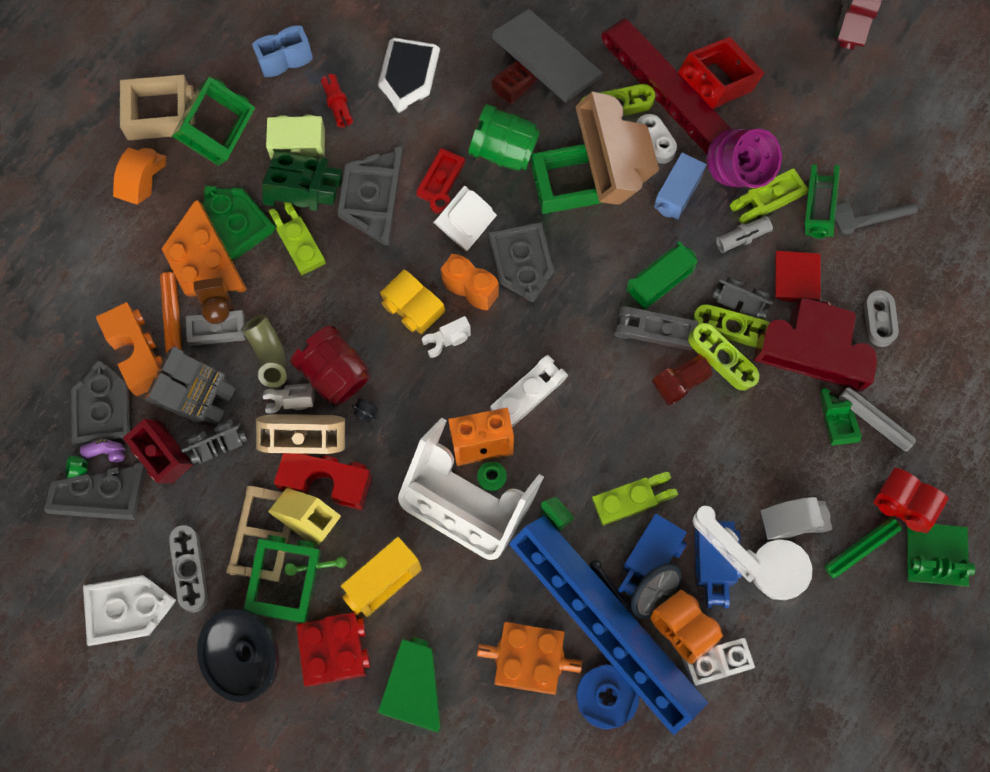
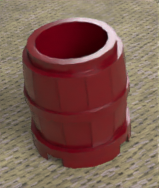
M328 325L306 340L308 345L304 348L303 352L298 348L292 355L290 363L297 371L303 373L310 382V386L328 403H334L335 406H339L356 394L369 381L371 376L368 373V367L359 357L358 352L341 337L342 334L334 325L332 327Z

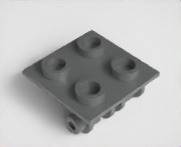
M232 419L216 425L213 428L215 431L206 435L205 431H201L188 437L186 440L187 444L181 451L183 453L192 449L193 452L189 453L192 463L199 462V464H202L213 458L207 442H209L214 455L218 457L219 453L214 444V439L217 438L225 454L227 449L221 436H223L229 451L243 446V442L247 441V437L243 430L237 431L241 422L233 423Z

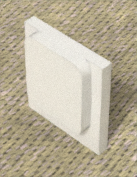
M464 186L433 223L467 252L497 215L480 196Z

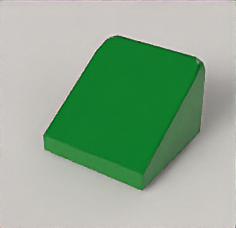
M557 497L541 503V514L559 532L574 520V516Z

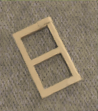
M247 486L243 509L226 573L251 578L252 568L238 565L245 535L267 539L268 535L286 538L285 543L289 544L291 529L285 524L282 533L247 527L254 497L277 501L283 492ZM278 551L274 570H262V580L280 583L286 552Z

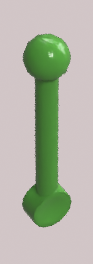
M338 557L334 561L320 562L318 569L334 566L344 568L347 561L344 557ZM287 564L284 571L287 575L294 576L297 572L307 571L308 564L300 566Z

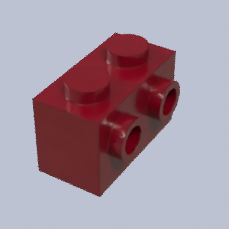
M144 418L123 437L133 455L141 461L147 469L149 476L157 483H174L194 465L186 453H182V448L159 420Z

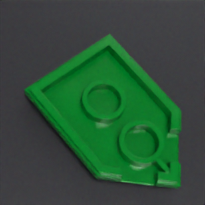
M205 185L203 207L231 260L241 257L270 236L276 229L274 224L243 188L222 189L216 186Z

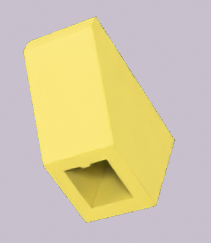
M289 488L285 489L268 511L304 540L316 543L315 548L324 540L341 517V515L319 498Z

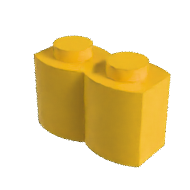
M405 269L380 292L383 299L381 303L384 308L392 315L396 312L403 317L401 322L411 332L416 330L423 334L445 313L444 304Z

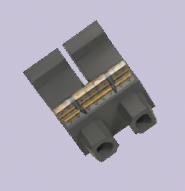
M173 346L168 350L157 372L158 375L155 376L144 400L190 419V421L197 424L202 421L212 425L219 424L224 410L211 405L214 397L229 401L236 387L224 379V373L183 354L182 350Z

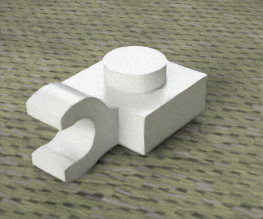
M464 316L440 327V331L425 335L422 338L423 345L435 343L436 347L429 350L428 355L430 358L437 357L441 353L443 345L445 347L451 344L456 346L465 342L471 336L470 324Z
M310 383L285 385L284 390L267 389L263 393V399H273L275 403L266 404L265 412L275 413L279 411L281 406L284 409L294 410L313 407L315 390L310 386Z

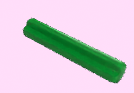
M890 517L824 566L826 572L832 578L838 577L901 531V525L895 518Z

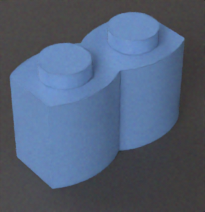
M302 26L288 27L277 35L261 37L252 44L264 77L280 75L288 68L304 66L313 59L309 41Z

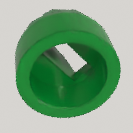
M69 455L66 463V479L87 474L88 462L83 457Z

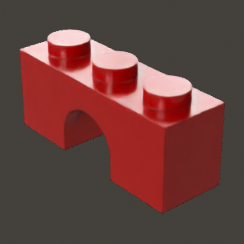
M283 453L274 480V484L279 490L285 491L286 488L308 494L310 485L315 480L328 478L334 482L331 498L335 504L363 510L372 480V475L365 465L357 462H350L349 465L338 463L339 460L328 455H322L321 458L310 456L311 453Z

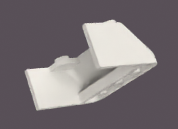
M441 418L420 439L398 495L399 504L406 512L478 555L489 560L497 559L506 548L527 513L544 476L539 474L525 493L518 489H508L499 500L451 472L454 464L453 454L448 448L438 443L447 421Z

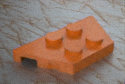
M198 200L195 201L162 247V251L184 294L188 297L196 296L193 283L195 281L220 277L223 278L228 291H246L247 288L202 203Z

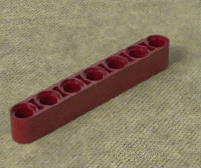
M623 18L602 32V41L607 49L640 84H646L653 88L655 100L706 154H708L709 146L718 134L732 129L629 20Z

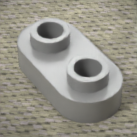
M877 290L872 292L864 302L867 336L874 345L886 347L897 338L899 333L895 300L886 291ZM874 305H879L882 308V310H876ZM877 331L884 332L885 337L879 336Z

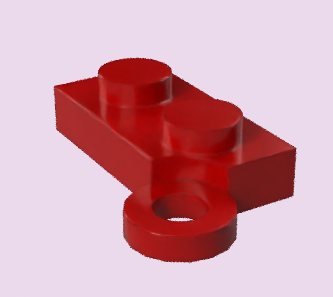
M441 148L416 191L417 197L430 202V208L434 213L441 214L451 202L448 194L465 165V158ZM438 200H443L446 203L443 207L436 206Z

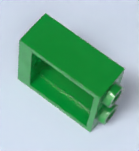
M209 76L198 87L172 137L219 166L229 158L256 107L251 105L249 100L243 95L235 94L227 89L221 80ZM205 94L238 115L222 145L189 124Z
M585 144L532 154L531 169L542 214L603 203L599 202L596 187L595 189L553 196L547 170L589 163Z
M268 535L267 540L259 539L244 609L257 615L307 623L321 551L314 549L316 543L298 540L297 545L286 544V538ZM267 549L310 556L299 609L256 602Z

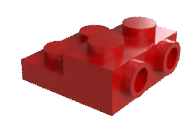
M356 612L325 617L324 620L296 625L305 687L367 676L366 668L370 667V657L368 649L362 648L361 637H366L365 623L363 618L358 619Z

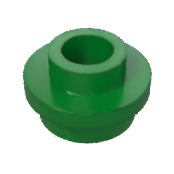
M487 462L479 468L477 478L482 488L488 491H496L504 486L507 474L501 464ZM494 471L498 476L494 480H489L486 477L487 473Z

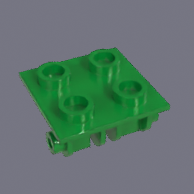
M934 524L927 534L913 531L907 526L908 581L969 587V575H974L976 568L974 563L969 562L968 527Z

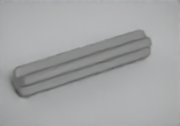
M846 388L839 396V400L842 402L847 400L853 404L850 410L901 450L907 452L915 444L916 438L852 388Z

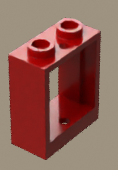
M731 37L690 52L678 71L712 109L752 92L765 73ZM716 63L733 83L724 86L707 66Z

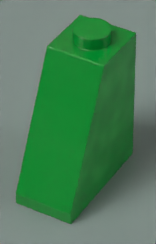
M411 637L410 641L402 639L378 713L440 733L441 720L433 650L427 647L429 642L416 637Z

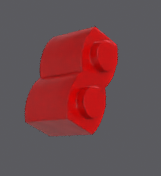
M894 467L873 503L885 515L901 518L911 530L928 534L949 497L939 489L922 483L909 472Z

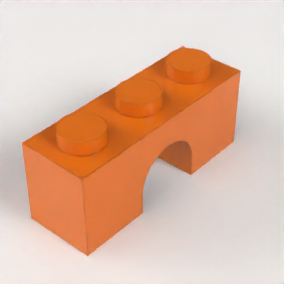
M126 302L96 316V319L106 341L114 350L125 345H134L132 355L117 365L128 388L138 397L148 392L155 376L158 375L157 372L163 359L160 355L156 357L153 351L157 346L149 332L145 333L142 325L146 323L139 309L133 310Z

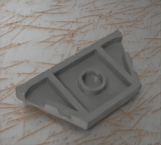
M396 147L394 152L379 156L377 153L368 156L365 160H356L345 164L338 207L339 218L388 246L392 231L403 147Z

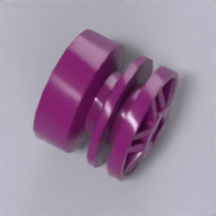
M759 128L722 131L713 139L707 154L708 170L713 179L721 185L730 187L759 188L766 186L776 177L782 161L781 146L776 137L769 131Z

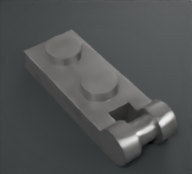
M626 306L619 308L617 316L620 320L614 330L616 337L622 339L632 338L684 350H692L688 342V335L697 326L698 321ZM632 320L639 321L638 327L630 326V322Z

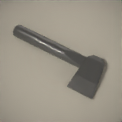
M850 202L837 205L835 225L840 234L848 235L852 234L856 228L915 214L918 211V206L916 203H910L854 218Z

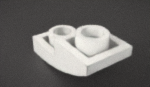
M745 638L713 647L692 665L682 657L689 681L693 686L755 668Z

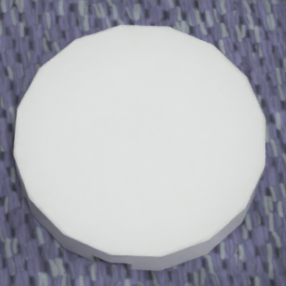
M778 539L767 542L757 550L756 555L760 559V565L764 570L753 582L766 596L771 599L785 601L796 598L807 589L812 579V565L809 556L799 545L788 540Z

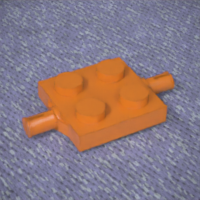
M504 622L502 638L498 646L479 643L477 657L495 659L497 671L494 685L552 695L556 694L557 682L562 670L581 673L582 660L564 658L562 648L564 631Z

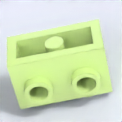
M280 115L267 118L266 147L270 158L272 159L275 150L320 159V157L324 158L325 128L322 117L305 115L303 117Z

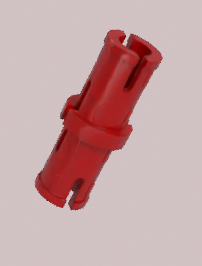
M328 74L331 84H329L325 75L321 78V84L327 95L326 103L333 111L337 126L340 128L345 127L342 117L345 118L349 126L352 124L353 118L346 105L347 97L345 93L341 92L337 76L335 74Z

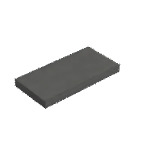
M527 9L493 31L492 38L565 103L598 81L602 76L603 72L530 9Z

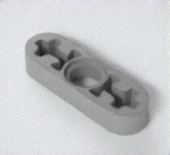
M180 525L174 528L169 536L177 599L183 609L189 612H199L205 608L208 602L200 539L194 529L187 525ZM183 533L191 537V540H188L186 543L187 550L191 553L194 552V554H185L184 546L177 543L178 540L182 539ZM186 561H194L197 566L195 573L189 577L183 576L181 573L182 565ZM183 583H192L194 592L200 595V598L195 600V605L186 601V598L191 596L190 587L188 585L183 586Z

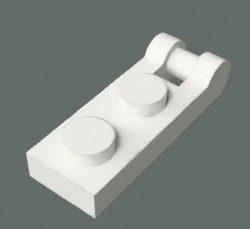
M546 355L530 372L490 406V410L508 407L513 427L562 384L568 377V374L563 369L559 370L553 364L554 360L549 355ZM545 372L551 377L547 383L540 378Z
M710 506L699 508L692 520L694 527L750 583L764 570L760 565L761 561L758 556L751 550L746 551L738 543L737 535L731 529L723 528L715 520V511Z

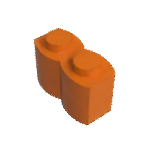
M451 254L442 266L441 277L445 288L455 295L465 296L467 301L474 307L481 310H489L499 296V282L495 276L484 269L475 268L467 258Z
M683 590L678 591L657 607L650 617L659 632L671 641L676 651L691 665L716 646L723 637L721 628L716 620L703 614L696 598L691 594L685 593Z

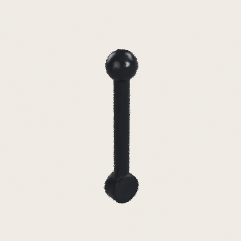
M593 560L590 563V568L598 573L610 591L630 613L632 611L631 606L624 600L601 569V562Z

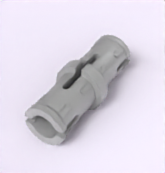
M762 216L746 225L744 223L739 224L735 230L716 237V245L721 253H726L728 250L741 244L748 245L752 243V239L772 232V223L767 216Z

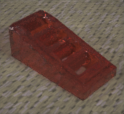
M517 60L492 79V90L511 105L538 78ZM523 70L528 76L525 77L519 71ZM516 76V77H518L521 81L518 82V81H517L516 79H514L513 77ZM509 81V82L512 83L514 86H513V87L509 86V85L507 84V82Z

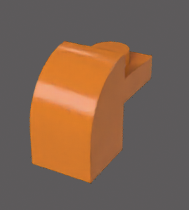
M128 148L122 154L115 170L113 197L136 205L148 198L152 193V176L166 166V156L158 154L155 150L149 148H142L139 151Z

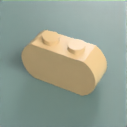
M270 414L257 417L256 449L266 453L330 454L343 451L345 449V418L336 415Z

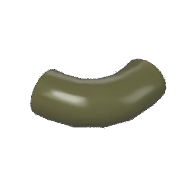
M257 315L247 321L242 326L241 331L249 341L257 357L259 365L258 378L260 382L269 388L280 387L287 379L285 351L278 334L266 315Z

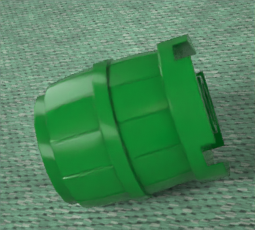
M486 104L479 118L478 127L475 129L468 155L476 158L482 157L500 167L503 166L516 171L526 170L541 130L536 128V124L518 115L499 111L497 107Z

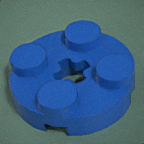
M603 665L592 669L583 676L577 688L576 700L579 712L588 723L600 729H613L621 727L632 719L638 708L639 695L613 665ZM607 688L613 690L612 696L616 697L615 703L609 702L608 706L602 704L603 699L599 697V692H605Z

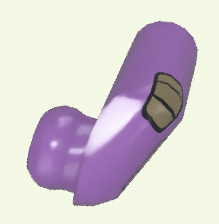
M100 438L80 447V454L84 459H89L102 453L109 454V461L114 463L125 459V448L119 442Z

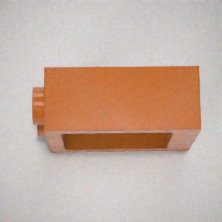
M508 407L448 419L457 466L513 455L514 434ZM485 448L487 453L481 454L480 450Z

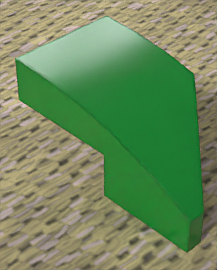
M826 388L821 389L820 398L823 416L831 446L860 442L862 435L855 413L850 410L853 404L847 400L842 402L830 395L831 391Z

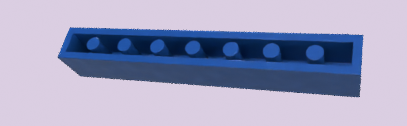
M545 516L525 526L510 542L509 545L673 735L693 720L708 704L707 700Z

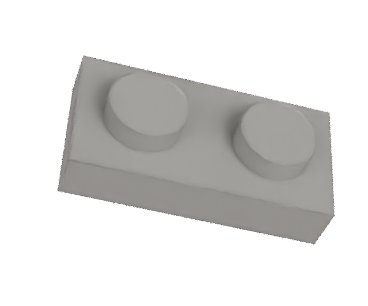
M243 310L230 311L226 321L220 324L209 323L203 318L202 314L186 316L188 345L197 346L246 340L245 335L241 331L242 326L245 324Z

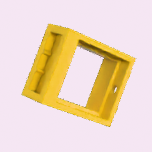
M397 537L341 585L346 592L342 598L356 612V615L363 612L368 618L422 571L419 560L403 541Z

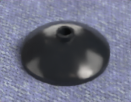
M231 608L218 612L203 626L198 639L197 657L201 673L208 685L221 697L234 702L251 701L267 692L272 686L279 668L278 646L269 626L255 613L241 608Z

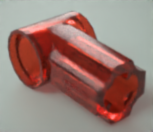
M699 354L675 369L668 368L651 382L667 406L681 400L688 394L689 390L711 378L713 372L706 358Z

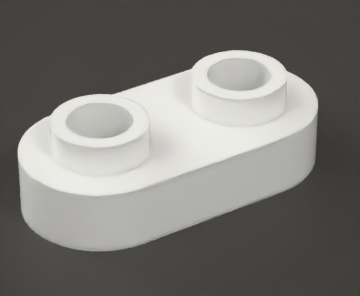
M653 114L641 116L637 123L654 126L652 128L648 127L657 163L663 164L673 160L677 144L661 119ZM664 144L668 148H661L659 145Z

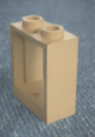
M184 75L120 80V128L127 140L172 137L175 128L194 96L193 86L188 85ZM178 94V116L138 119V97ZM195 114L189 123L190 125L195 124Z

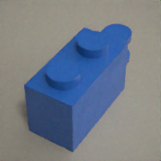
M655 514L622 568L628 572V575L618 591L620 593L624 591L633 596L638 585L630 581L632 575L642 580L656 567L669 563L673 556L679 558L687 545L683 541L687 532Z
M717 521L723 528L731 529L737 535L738 543L740 544V532L735 530V521ZM694 527L696 586H705L706 608H712V605H722L723 608H729V586L738 582L737 578H741L742 575ZM712 586H721L722 593H713Z

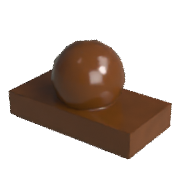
M223 278L193 282L194 292L202 306L201 313L203 318L211 324L225 322L229 317L230 311H235V306Z

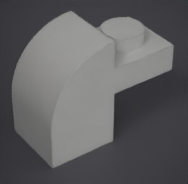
M817 497L792 500L761 510L767 539H788L803 533H823L833 530L826 502L817 501Z

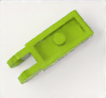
M793 168L775 177L766 186L749 190L747 194L733 201L729 207L733 212H736L751 202L754 208L742 214L738 220L740 224H747L759 216L762 217L806 195L809 189Z
M284 202V208L287 214L290 215L291 221L283 224L278 211L274 208L268 211L277 227L276 230L301 276L326 264L301 216L298 217L291 203Z
M664 472L649 479L646 477L593 496L592 502L601 525L605 526L655 508L659 503L675 498L678 495L676 488L665 490L654 496L651 489L653 486L670 480V473Z

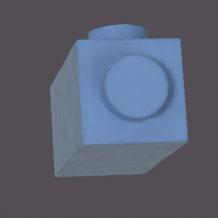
M681 153L657 195L654 208L666 217H673L679 220L701 181L707 164Z

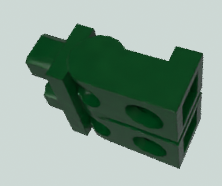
M275 150L262 182L263 205L274 206L276 201L293 203L298 207L309 206V210L318 211L320 203L334 205L337 187L340 188L342 182V169L328 167V158L320 157L318 160L310 156Z

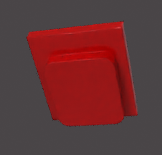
M776 251L775 299H780L784 302H800L803 298L819 302L821 300V254Z

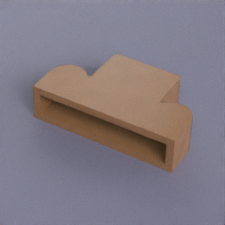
M591 92L575 107L599 202L622 204L638 192L646 180L659 171L649 129L645 124L622 120L623 108L615 97Z

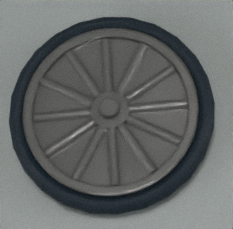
M670 563L662 564L650 571L641 580L631 600V610L638 618L651 617L657 607L677 593L682 579L679 567Z

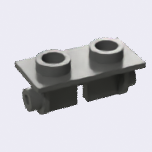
M728 277L726 281L720 279L719 282L724 284L723 289L717 287L713 298L717 299V303L735 310L740 300L744 302L740 310L741 313L758 319H765L769 310L765 309L764 306L766 303L769 305L773 303L768 300L769 294L755 288L752 293L742 289L744 283Z

